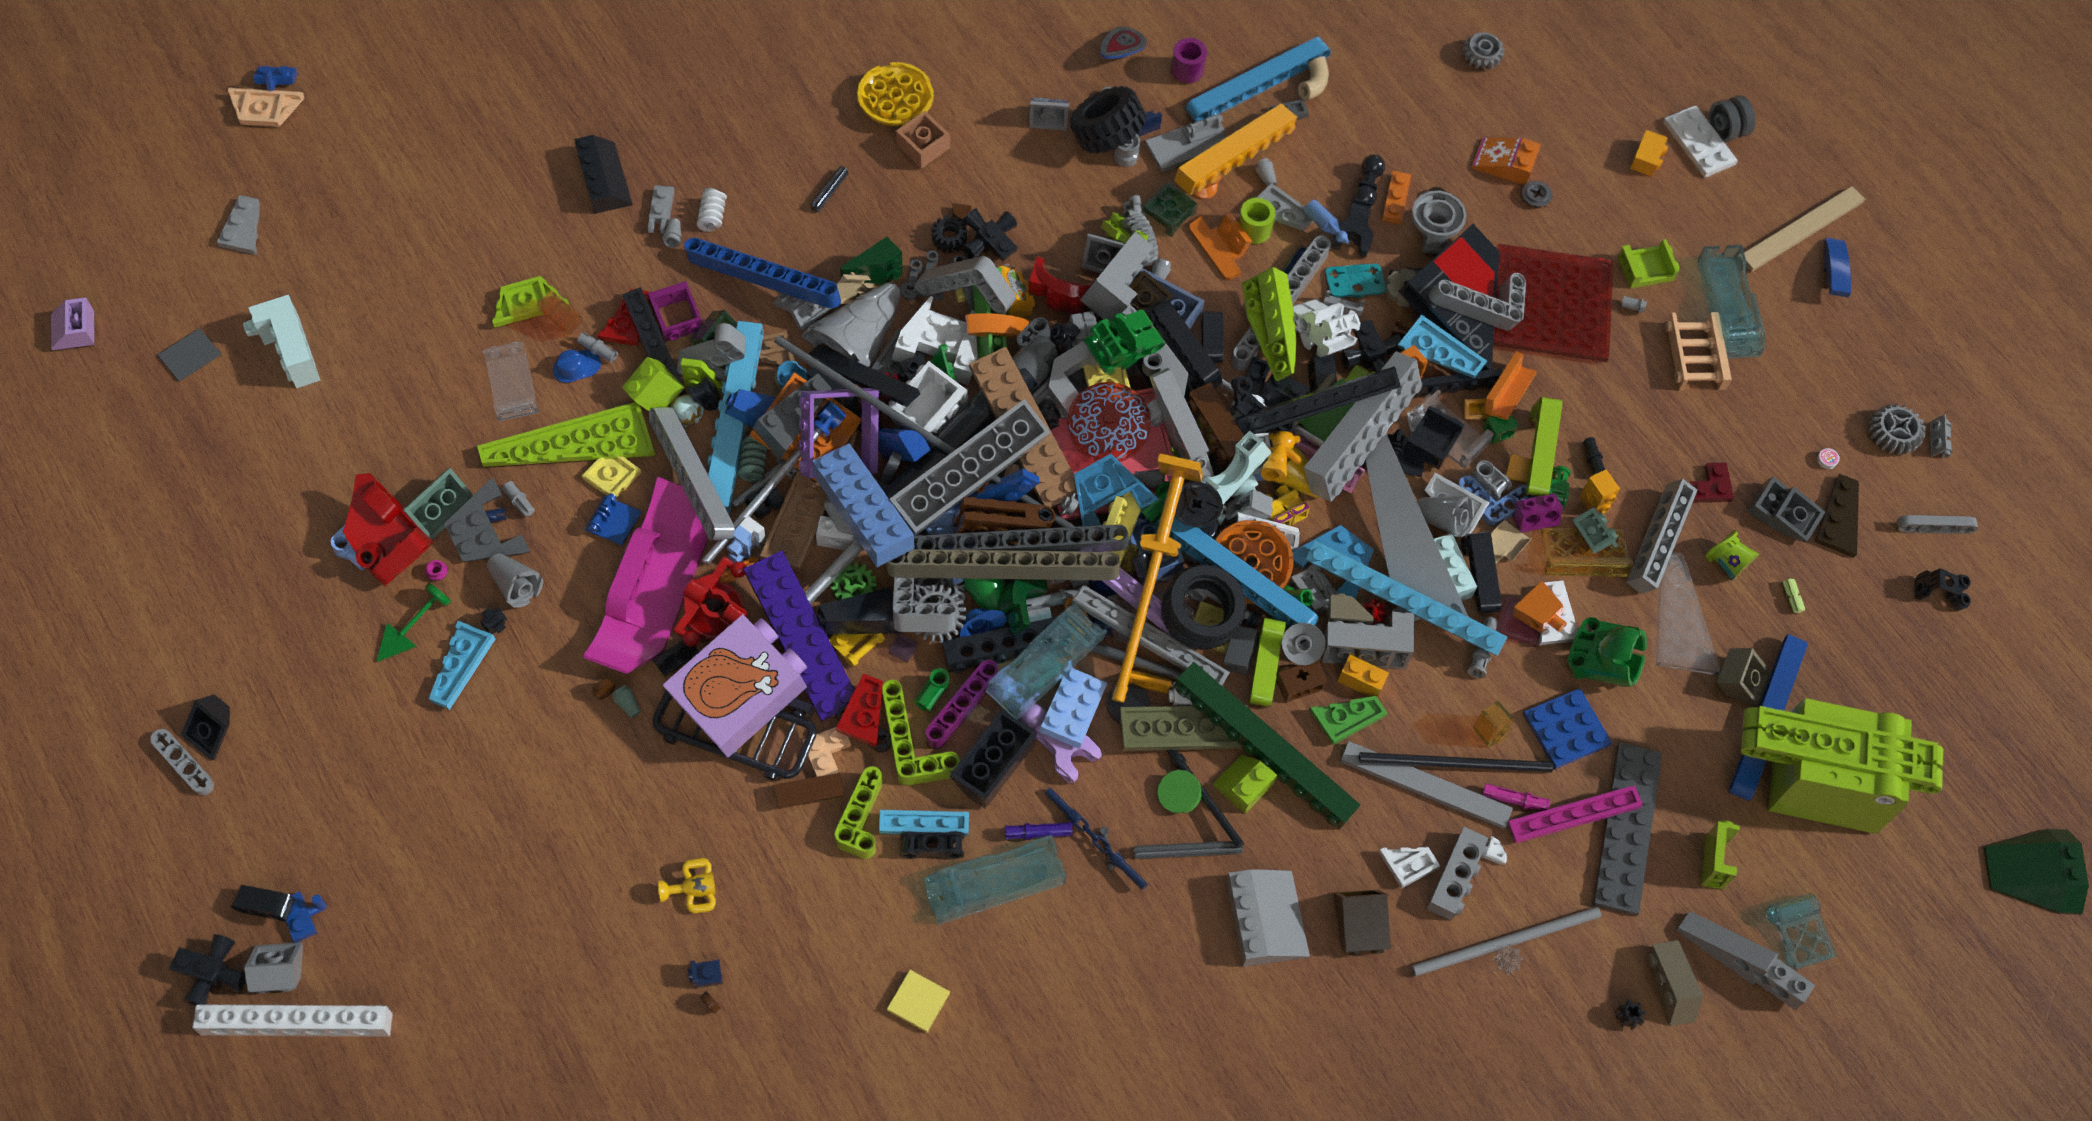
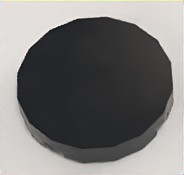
M1128 683L1124 703L1112 700L1114 689L1109 693L1107 710L1111 718L1120 724V707H1150L1149 696L1138 685Z

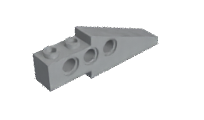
M1166 368L1149 376L1173 450L1178 453L1179 458L1201 463L1202 480L1206 476L1214 477L1207 455L1209 449L1171 369ZM1186 479L1187 483H1188V482H1196V481H1192V480Z
M1691 911L1688 912L1676 930L1752 985L1755 983L1759 984L1794 1010L1806 1001L1815 987L1809 980L1777 959V953Z

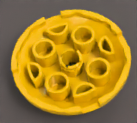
M891 62L887 66L880 67L878 65L863 76L858 86V101L862 110L872 120L887 126H904L922 112H928L934 98V90L929 77L919 68L901 62Z

